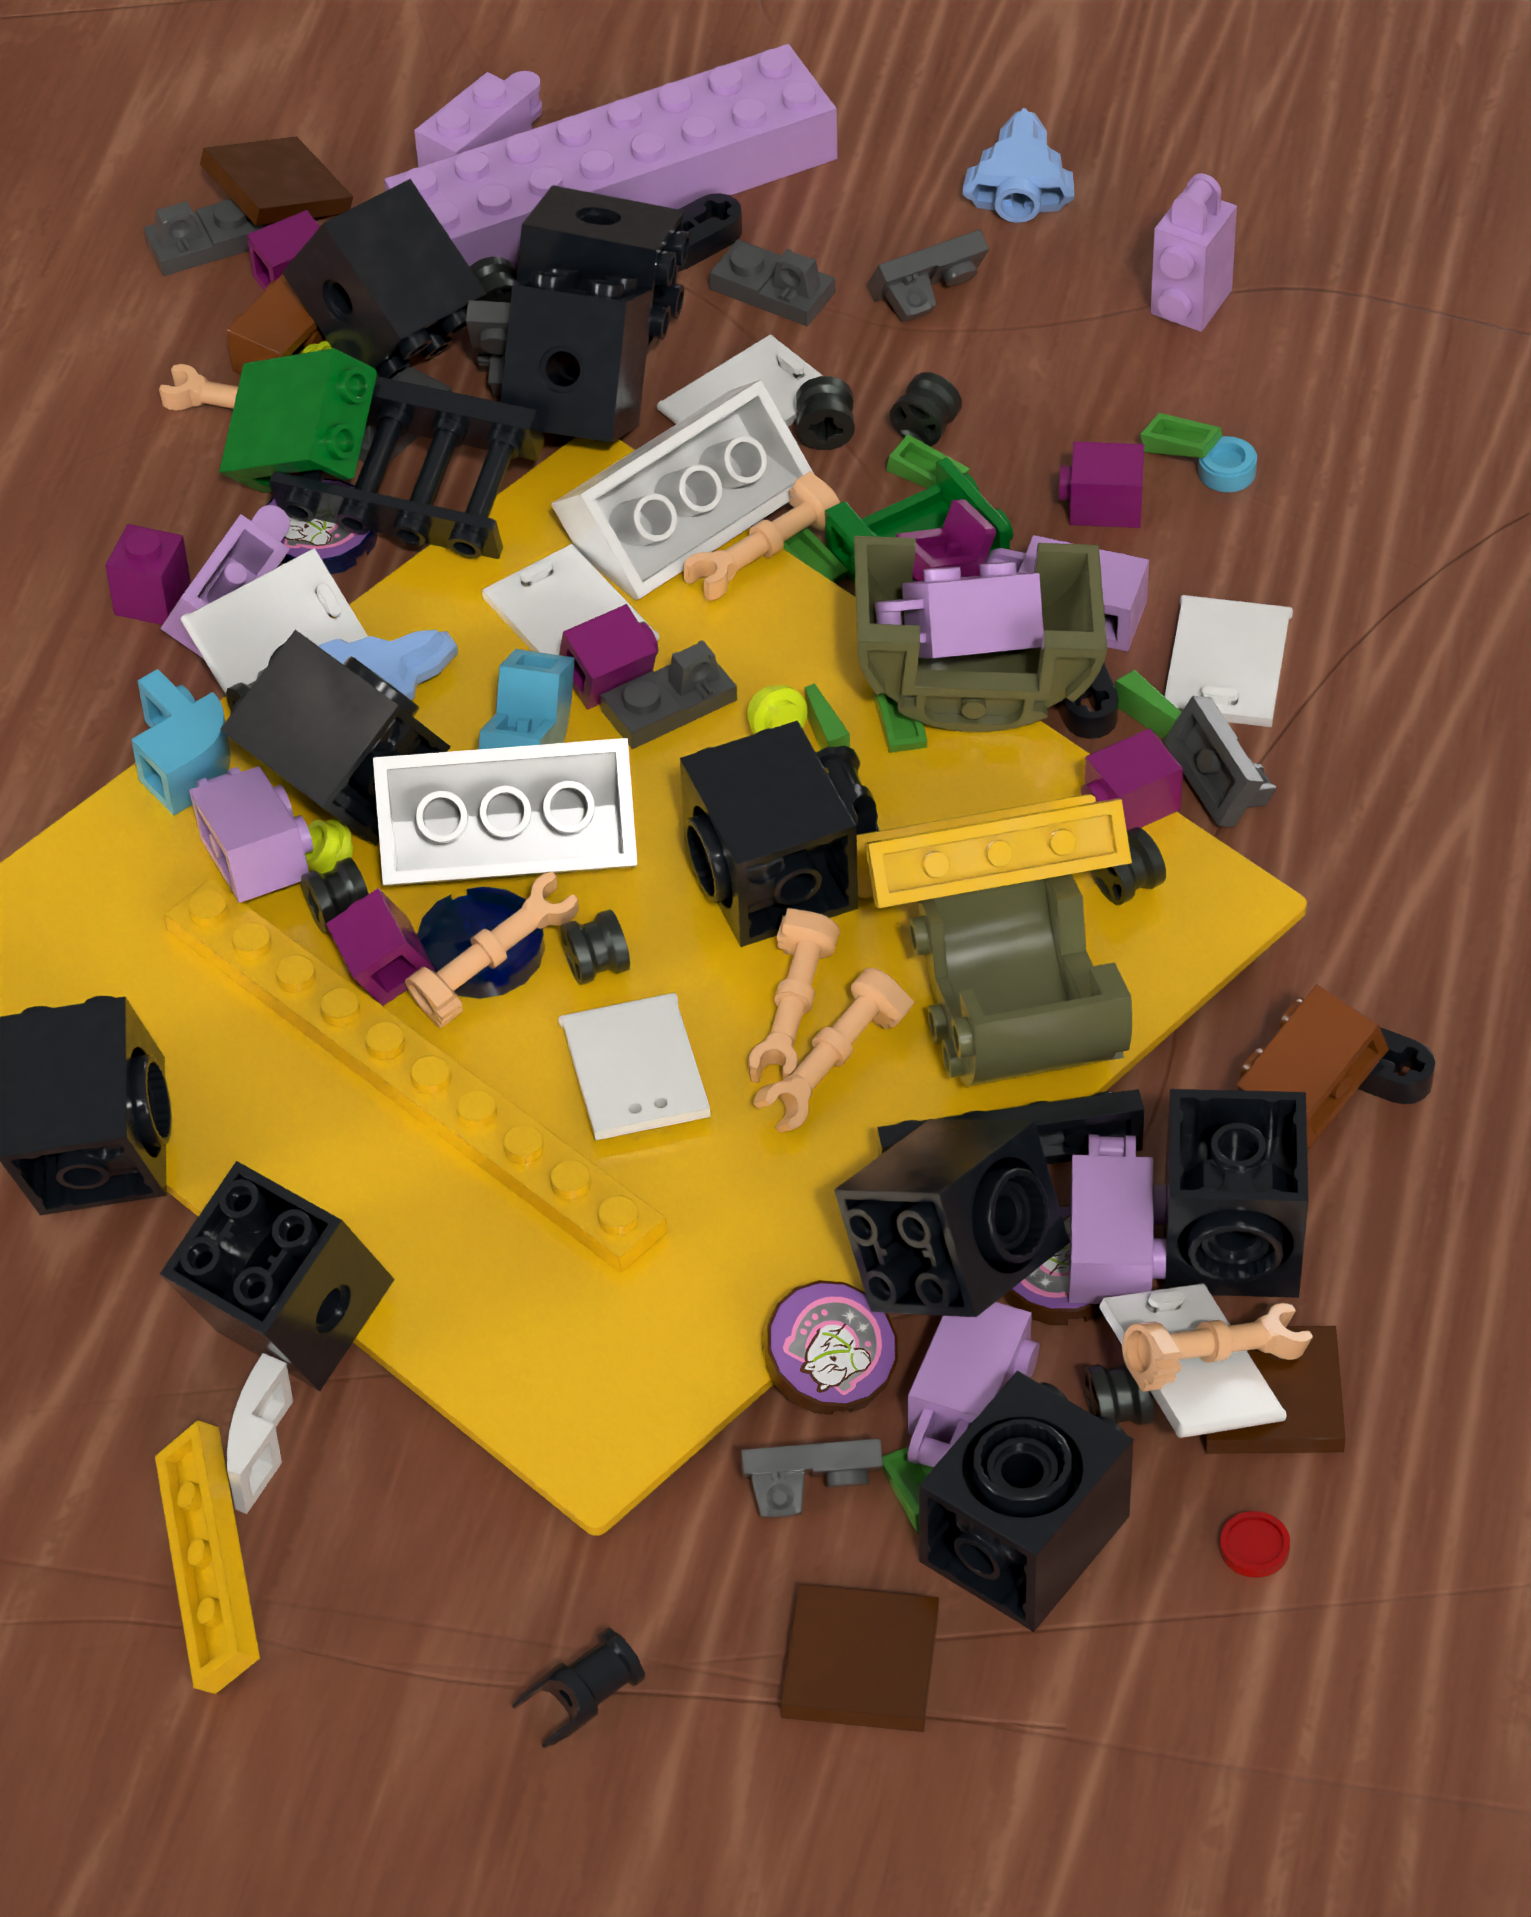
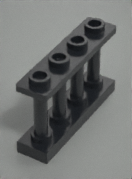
M377 376L366 422L368 425L377 426V430L354 488L322 482L326 473L322 470L300 472L299 476L273 472L269 484L277 507L284 510L289 517L295 520L309 522L317 519L339 524L344 529L353 533L365 534L371 531L394 536L399 541L412 546H421L426 543L449 548L456 554L467 558L485 556L499 559L503 550V544L497 522L489 518L510 459L521 457L537 461L544 444V437L537 410ZM406 433L433 438L410 500L378 494L399 436ZM461 445L488 450L465 512L433 506L455 447H460Z

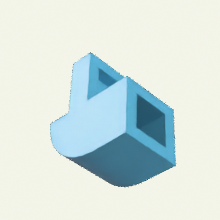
M515 649L499 666L496 714L480 730L479 749L564 743L571 709L575 658Z
M156 669L137 680L144 719L151 728L132 738L131 741L139 781L174 816L192 805L189 790L196 788L197 780L202 778L209 780L228 773L231 754L228 736L220 730L225 723L223 707L214 692L195 701L186 687L183 685L176 687L164 674Z

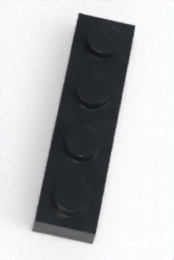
M1139 1089L1121 1092L1107 1091L1087 1097L1053 1102L1037 1101L1025 1106L991 1111H970L962 1115L936 1118L1035 1121L1047 1164L1072 1161V1155H1088L1089 1134L1105 1137L1136 1136V1151L1143 1150L1144 1106ZM907 1120L895 1125L877 1127L878 1157L927 1120Z

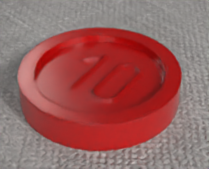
M1247 1511L1237 1514L1227 1521L1221 1531L1220 1553L1222 1559L1230 1569L1240 1575L1253 1578L1272 1575L1284 1566L1289 1557L1290 1536L1288 1530L1279 1519L1268 1513Z

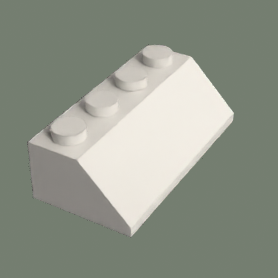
M758 380L729 390L557 499L551 505L579 552L604 576L632 599L637 600L684 570V562L693 554L714 551L788 503L789 498H791L789 489L794 486L796 479L809 471L813 473L763 381Z
M628 738L373 758L384 886L539 875L548 872L565 873L637 867Z

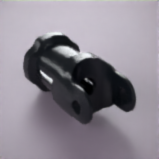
M847 746L826 747L816 752L823 767L828 769V776L857 826V834L880 831L877 824L876 803L871 791L863 786L858 775L860 760L854 749Z
M606 1628L597 1634L598 1643L568 1666L564 1663H559L530 1684L512 1705L516 1709L540 1691L550 1692L563 1705L569 1714L570 1722L542 1744L543 1748L555 1745L562 1739L569 1737L598 1715L597 1706L627 1683L636 1686L645 1679V1672L638 1656L625 1639L611 1628Z

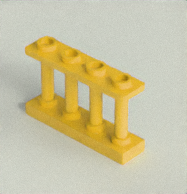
M1090 794L857 834L858 896L861 898L874 897L875 907L877 908L1132 863L1122 799L1116 798L1096 802V798Z

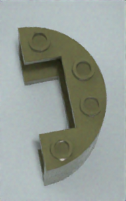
M854 536L859 664L867 682L877 695L884 692L898 702V712L921 723L954 731L990 732L1007 730L1047 718V708L1065 698L1074 702L1090 687L1098 676L1107 654L1099 545L1038 543L1034 573L1040 574L1044 632L1041 647L940 658L919 657L920 625H905L904 610L901 611L902 625L877 624L874 602L903 599L902 583L912 582L916 538Z
M1072 874L918 901L919 916L909 918L910 937L915 955H925L935 1001V1005L928 1006L929 1026L934 1043H942L943 1059L949 1078L960 1077L964 1085L969 1087L1124 1058L1123 1051L1129 1050L1132 1035L1131 995L1115 962L1093 966L1086 951L1083 896Z

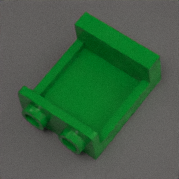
M335 348L243 363L219 473L261 493L272 492L269 482L273 472L289 474L322 470L341 480L353 479L377 377L376 369Z
M948 457L936 462V481L933 486L862 519L846 501L825 510L826 547L848 569V578L854 584V536L896 537L898 533L943 528L953 500L965 499L994 526L996 535L989 553L998 548L1010 550L1013 529L1006 514L999 508L994 509L981 495L971 475L968 473L962 474Z

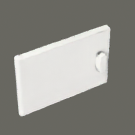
M770 334L671 396L661 400L657 404V410L674 424H677L729 390L762 380L786 425L789 427L797 422L799 415L796 410V393L798 389L809 379L823 375Z
M573 544L482 590L483 599L529 649L534 652L559 655L563 631L625 604L629 606L639 623L642 621L646 622ZM652 629L656 640L659 641L660 636L658 632Z
M315 548L192 613L184 614L180 618L225 695L227 688L242 682L248 685L257 679L258 672L267 668L273 652L288 640L295 629L317 646L334 639H342L351 643L368 637Z
M1182 595L1179 600L1181 609L1165 698L1182 712L1192 696L1211 697L1227 722L1272 727L1289 619L1292 618L1293 609L1285 606Z
M676 993L559 1016L558 1022L560 1027L563 1028L595 1141L711 1117L710 1106L679 1011Z
M1204 1283L1103 1298L1099 1306L1121 1344L1127 1328L1137 1323L1156 1321L1161 1323L1169 1333L1196 1330L1197 1326L1205 1321L1221 1320L1227 1326L1230 1325ZM1247 1351L1232 1352L1227 1360L1210 1363L1203 1361L1200 1357L1178 1360L1182 1368L1180 1372L1175 1373L1177 1377L1174 1382L1165 1384L1159 1390H1151L1152 1395L1179 1438L1282 1422L1286 1419V1411L1282 1408Z

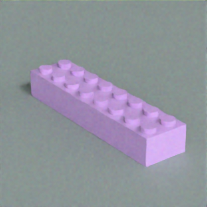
M786 44L385 178V191L411 179L469 267L480 259L494 256L509 260L513 267L517 269L522 223L552 185L674 209H680L709 194L721 193L731 196L838 159L837 108L791 46Z

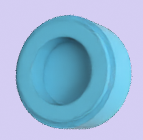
M1223 436L1205 458L1198 457V476L1204 485L1219 492L1240 491L1248 487L1256 477L1257 453L1253 446L1243 439Z

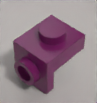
M965 499L952 501L943 528L898 533L896 537L916 538L912 579L918 582L924 581L923 570L931 568L960 567L961 577L980 576L979 564L986 562L996 530Z

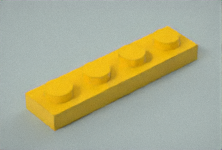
M197 1420L155 1456L193 1688L217 1694L259 1660L260 1655L219 1427Z

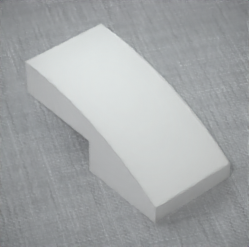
M264 1353L254 1366L241 1391L234 1410L228 1437L227 1472L234 1507L245 1514L249 1512L282 1463L276 1426L293 1403L287 1363Z

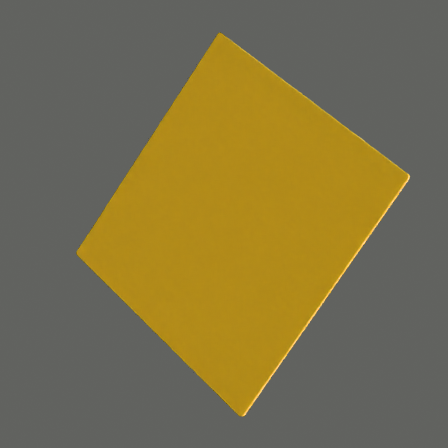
M575 437L500 492L489 515V518L497 522L503 544V550L499 559L485 556L467 558L456 554L449 548L430 544L349 604L368 637L373 636L393 641L415 631L437 630L438 632L447 631L457 644L458 654L438 675L418 684L415 698L412 700L419 706V710L414 718L451 746L447 752L479 749L480 730L496 714L499 666L515 649L531 651L483 599L482 590L573 544L551 503L635 451V449L620 439L606 442ZM751 527L714 551H725L748 537ZM784 549L770 558L760 556L739 569L734 578L728 582V589L725 594L718 599L710 601L704 597V579L707 577H701L695 582L688 584L684 581V570L637 600L632 599L598 571L651 628L658 632L660 639L657 641L658 654L654 663V672L670 665L673 653L687 649L703 640L715 654L717 663L737 685V701L637 748L631 749L628 745L637 867L554 873L557 876L558 888L548 895L545 900L552 904H558L574 894L578 898L579 911L571 921H576L580 924L593 921L599 912L612 910L620 923L630 957V969L618 974L606 970L597 973L594 981L579 985L571 972L564 952L560 932L561 925H547L541 929L537 928L542 951L537 967L524 982L503 993L488 995L481 972L477 973L454 991L458 995L457 998L462 1002L463 1012L441 1029L418 1006L408 989L383 1006L666 1217L667 1233L622 1273L167 931L164 914L208 879H213L231 894L233 892L201 841L193 805L173 816L139 781L136 763L0 862V1017L19 1014L23 1010L34 1006L56 1008L85 1003L86 1000L95 996H112L116 998L125 996L165 1057V1079L168 1086L172 1113L171 1136L168 1144H166L167 1192L199 1217L235 1162L238 1161L343 1220L395 1279L353 1343L584 1531L594 1536L602 1535L611 1529L774 1385L766 1369L768 1362L765 1357V1347L762 1350V1334L777 1303L796 1287L818 1280L845 1282L865 1292L834 1189L878 1157L877 1127L895 1125L907 1120L923 1121L962 1115L970 1111H991L1025 1106L1037 1101L1053 1102L1106 1092L1306 914L1307 901L1304 896L1180 813L1175 812L1142 827L1141 829L1145 830L1154 840L1164 859L1166 879L1163 884L1153 889L1141 887L1135 891V895L1131 900L1122 905H1115L1101 892L1091 871L1072 874L1083 896L1085 939L1088 956L1093 966L1115 962L1131 995L1132 1035L1129 1050L1123 1051L1124 1058L967 1087L960 1077H948L943 1059L942 1043L935 1044L931 1035L928 1006L935 1005L926 957L925 955H915L909 930V918L919 916L918 901L877 908L875 907L874 897L861 898L858 896V909L830 918L838 925L840 935L834 953L827 958L819 959L811 984L815 991L812 1007L808 1013L802 1015L794 1042L798 1066L814 1049L812 1040L824 1027L832 1028L855 1001L851 985L866 968H876L889 975L915 1003L895 1027L884 1029L881 1024L878 1026L872 1020L851 1044L853 1047L851 1056L843 1065H833L812 1090V1095L808 1100L809 1111L803 1124L793 1130L780 1133L775 1127L784 1118L786 1113L783 1100L777 1097L776 1101L771 1105L759 1109L753 1102L755 1095L761 1088L783 1081V1066L778 1064L766 1066L762 1071L759 1083L751 1082L748 1059L750 1052L755 1046L766 1041L767 1036L771 1033L778 1006L774 1001L779 982L787 979L794 955L785 954L784 949L778 948L777 936L740 947L718 903L711 901L702 889L690 858L688 846L685 843L680 758L697 753L708 747H716L753 735L747 718V710L751 699L759 690L768 686L785 685L798 691L805 699L804 687L814 683L850 733V748L854 749L860 760L858 775L862 785L867 787L873 795L878 814L877 824L880 830L1081 795V787L1085 784V758L1090 755V753L1040 720L1017 728L990 732L954 731L923 723L927 737V748L889 753L873 698L874 690L867 682L859 664L856 597ZM573 688L564 743L622 739L623 737L602 713L601 704L587 710ZM227 696L220 700L225 722L231 714ZM806 719L803 731L815 752H818L821 749L809 721ZM228 737L231 754L229 769L238 767L243 772L260 766L273 787L283 786L289 798L293 816L301 815L307 826L315 820L326 822L335 819L340 821ZM349 827L353 843L352 859L361 872L368 893L370 894L379 888L408 917L435 968L434 972L440 970L471 946L459 908L485 903L507 906L518 911L531 896L535 880L542 875L384 886L380 842L375 846ZM301 882L243 901L378 1002L353 978L331 933L324 934L318 928L307 905ZM676 993L679 1011L710 1106L711 1117L595 1141L563 1028L560 1027L558 1022L559 1016Z

